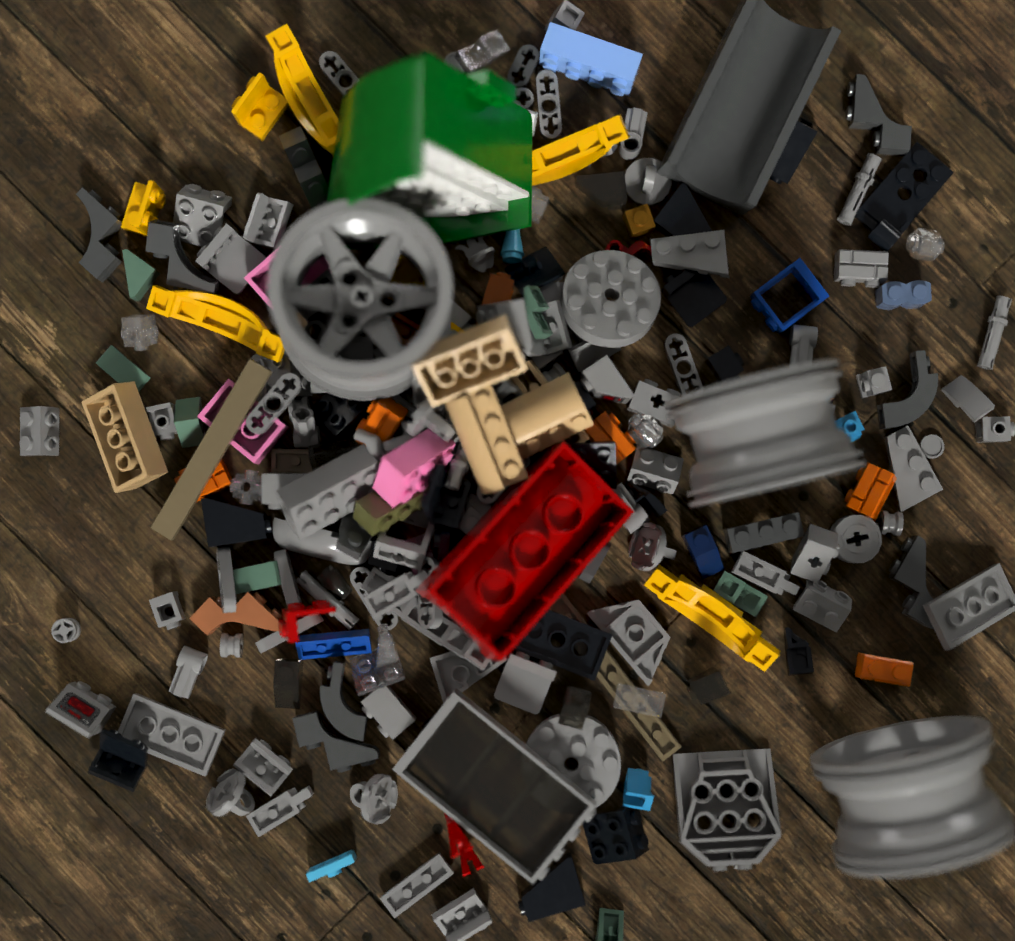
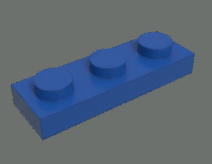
M369 629L298 635L299 642H295L299 660L372 653Z

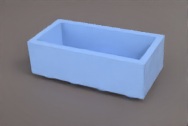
M550 22L540 48L539 65H542L545 70L565 73V76L572 80L582 79L588 81V84L595 88L605 87L611 89L610 91L615 95L624 96L625 94L629 96L643 54Z

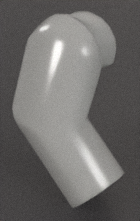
M358 428L354 439L364 443L368 453L373 455L377 461L381 460L385 452L380 437Z

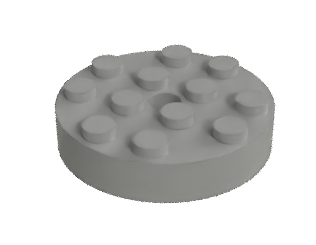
M616 250L597 251L579 259L567 273L561 292V306L564 318L573 332L593 345L606 348L624 347L640 340L651 329L661 304L660 287L650 268L633 255ZM607 297H610V298L616 299V300H615V301H609V300L607 299Z
M565 712L553 715L542 721L530 734L526 745L596 800L595 808L610 797L619 780L621 758L614 736L603 723L583 713ZM523 753L522 771L526 785H528L541 767ZM574 757L577 759L578 765L575 767V770L564 764L567 758ZM546 773L531 792L545 807L560 813L575 814L584 803L549 773Z

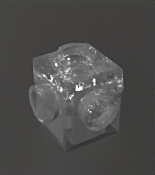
M137 314L121 318V337L124 347H134V351L149 350L150 345L158 343L159 331L156 326L155 314Z
M244 469L243 474L236 473V477L232 478L230 483V492H233L232 497L239 498V503L253 505L254 501L261 502L262 477L258 476V471ZM246 482H248L251 486L250 490L247 492L244 491V485Z

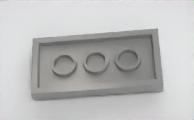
M1000 563L991 565L923 605L945 651L953 649L1014 612L1015 594Z
M138 693L133 694L118 730L124 738L143 742L145 747L148 748V754L205 777L208 775L226 729Z

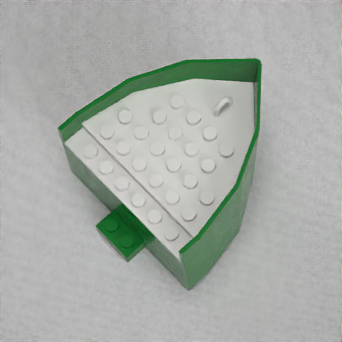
M427 52L401 59L364 74L342 98L326 204L348 199V204H354L363 198L395 204L423 221L441 244L455 243L531 227V114L528 110L513 102L516 101V86L490 70L486 69L464 74ZM353 243L344 246L348 250H378L381 245Z

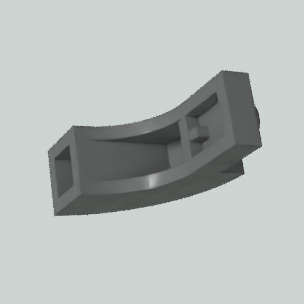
M335 661L333 666H329L327 680L331 681V684H322L320 686V699L323 711L330 723L339 732L349 738L364 741L368 717L365 713L353 710L346 703L342 691L346 662Z

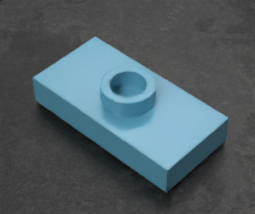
M351 849L310 867L306 873L308 881L312 882L325 875L331 878L342 872L341 868L355 863L357 859L355 851Z

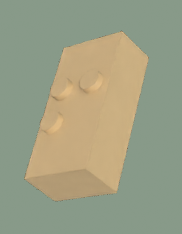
M506 314L436 341L434 346L421 359L412 364V368L432 407L528 370L525 355Z
M135 381L114 383L82 401L115 493L137 489L168 473Z

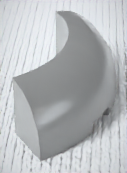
M274 517L273 536L281 548L337 563L360 566L370 557L374 541L370 540L360 558L356 560L336 549L338 532L320 529L313 535L299 540L286 520Z

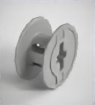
M846 515L838 519L830 529V531L838 533L837 544L840 545V550L837 558L847 563H864L873 559L880 550L882 534L878 525L869 517ZM854 535H863V539L857 540L856 544L846 542V539L853 538Z

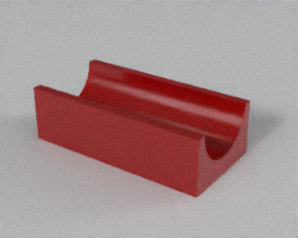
M565 442L545 448L527 467L528 478L513 483L415 590L457 622L480 647L481 650L479 652L488 659L502 662L634 513Z

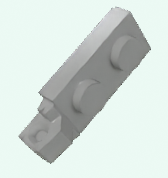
M745 551L740 552L731 570V573L774 594L782 595L783 591L796 595L800 586L788 581L791 575L787 574L786 571Z
M411 571L406 574L404 573L362 597L361 599L373 620L415 597L418 593L415 590L428 577L426 571H422L413 576Z
M310 785L300 791H297L295 787L291 790L288 789L247 814L246 818L257 836L260 837L301 812V809L306 807L303 801L313 796L314 792Z

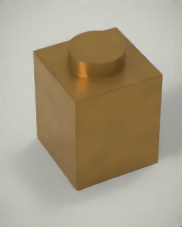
M648 203L627 210L623 214L622 218L630 240L652 233L656 227Z

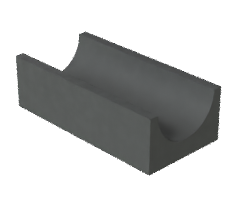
M741 0L656 173L679 185L682 182L685 183L689 190L739 216L756 207L841 30L834 26L827 29L805 27L782 17L771 9L764 0Z

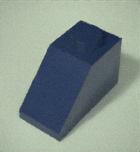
M707 525L681 535L702 580L724 570L718 548Z

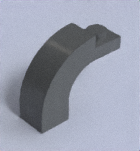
M925 350L909 354L912 386L908 395L900 402L883 403L877 406L879 430L896 428L913 422L923 415L932 404L938 387V373L928 374L930 359L929 356H926Z

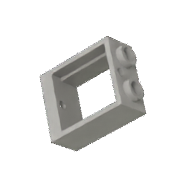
M417 510L401 522L426 528L421 546L388 537L386 535L389 529L384 532H379L373 557L421 571L435 525L429 523L423 510Z

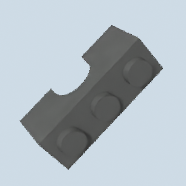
M799 512L723 529L729 553H736L805 536Z

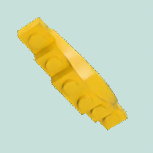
M285 24L265 36L274 52L275 70L281 90L290 109L302 127L321 147L333 156L339 119L317 83L288 24Z
M621 114L533 150L532 186L573 174L600 159L614 144L630 138Z
M158 285L152 287L146 309L165 317H172L209 329L256 351L258 355L275 362L282 361L285 349L280 335L269 331L270 328L266 327L259 316L244 305L229 298L207 292L192 290L170 291Z
M660 564L646 580L644 586L654 592L661 601L686 616L745 661L752 662L764 672L779 656L780 650L761 637L762 631L742 618L744 612L705 584L700 588L681 574L678 578Z

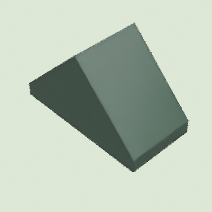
M124 249L122 253L129 297L134 301H140L160 273L135 254Z
M201 397L176 400L174 424L182 448L199 446L206 434L204 422L197 417L202 411Z
M599 908L595 941H623L624 911Z

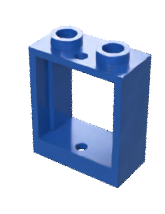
M799 258L753 292L750 297L754 309L759 313L762 312L767 318L765 322L773 332L777 331L780 334L827 299L829 294L802 259ZM792 272L813 302L782 324L761 295Z

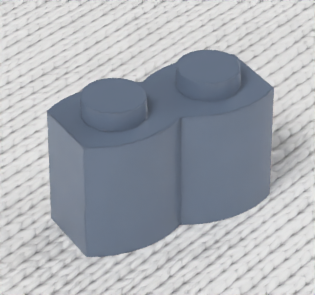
M923 280L912 281L908 284L898 281L887 282L875 290L876 307L883 310H891L899 306L915 309L932 300L931 283Z

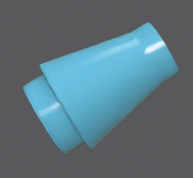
M520 229L506 231L500 253L503 257L502 261L505 263L516 264L522 261L524 251Z

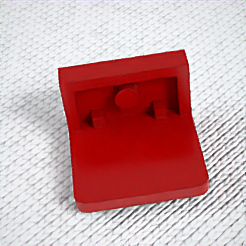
M327 600L312 601L311 606H304L302 602L289 603L287 608L281 609L282 620H278L279 634L288 643L299 642L296 616L336 612V606L330 604Z

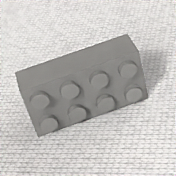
M364 444L276 490L286 522L299 540L313 535L318 530L354 512L356 501L374 491L372 487L379 464L374 456L368 453Z

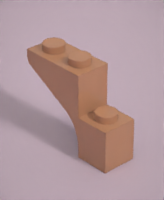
M250 591L236 604V612L223 613L221 597L218 596L216 598L212 596L189 619L206 635L212 634L226 622H238L270 631H279L278 620H282V613L276 608L271 610L265 604L267 602L266 598L256 591L254 594Z

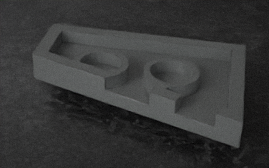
M354 512L341 518L336 549L358 560L373 536L353 518Z

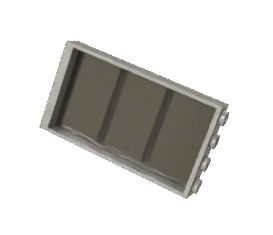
M457 688L392 769L532 884L537 879L542 880L550 870L548 867L553 859L555 861L559 860L566 850L563 846L568 840L573 842L581 832L579 826L584 820L588 823L597 811L594 809L596 800Z

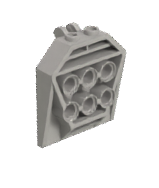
M771 749L672 754L679 843L705 866H712V871H726L727 865H733L734 869L746 870L752 869V864H759L781 838ZM748 782L756 787V793L752 797H749L744 791L745 785ZM723 784L731 787L732 793L728 798H724L720 794V787ZM698 785L704 786L707 790V796L703 800L695 796V789ZM750 813H755L759 818V823L755 827H751L747 822V817ZM726 814H730L734 818V825L729 829L725 828L722 823V819ZM702 815L706 816L710 822L706 830H701L697 824L698 818Z

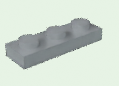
M438 852L380 896V899L395 919L453 875L454 870L443 855Z

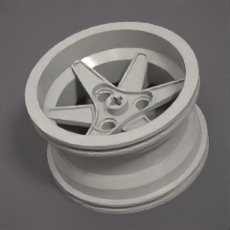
M363 198L354 204H348V199L325 204L297 221L284 235L274 252L268 272L267 295L270 311L279 331L283 347L288 358L301 375L310 383L329 394L350 400L368 401L388 398L412 387L410 366L421 359L434 346L441 333L446 328L450 329L453 283L447 255L438 238L423 221L395 204L369 198ZM374 243L381 246L365 268L362 269L344 245ZM400 254L415 266L425 286L389 284ZM323 255H326L336 285L301 286L311 266ZM347 277L357 279L352 285H347L343 282ZM385 298H391L395 301L394 305L390 307L382 305L381 302ZM309 308L334 314L319 347L303 330L298 319L297 309ZM408 309L427 310L420 330L402 348L389 317L394 316L399 311ZM347 319H353L356 321V325L352 328H346L343 326V322ZM361 330L366 333L386 356L379 360L367 362L349 361L335 357Z
M838 359L824 360L766 372L699 390L664 403L665 410H672L671 413L666 415L667 419H674L676 430L689 435L697 464L692 465L689 476L692 491L687 492L686 497L693 495L694 499L693 502L688 503L689 508L865 466V460L858 462L857 455L863 454L862 450L855 451L848 433L843 428H837L831 405L832 398L840 390L837 378L843 376L842 371H835V368L840 366V361Z
M942 716L898 722L845 736L813 752L810 756L813 775L822 781L824 789L837 795L841 810L835 830L837 839L832 844V853L837 868L845 873L862 877L911 876L965 865L992 855L1008 846L1015 839L1013 814L1003 807L1000 798L991 788L986 786L982 765L991 755L989 747L994 743L990 722L973 716Z

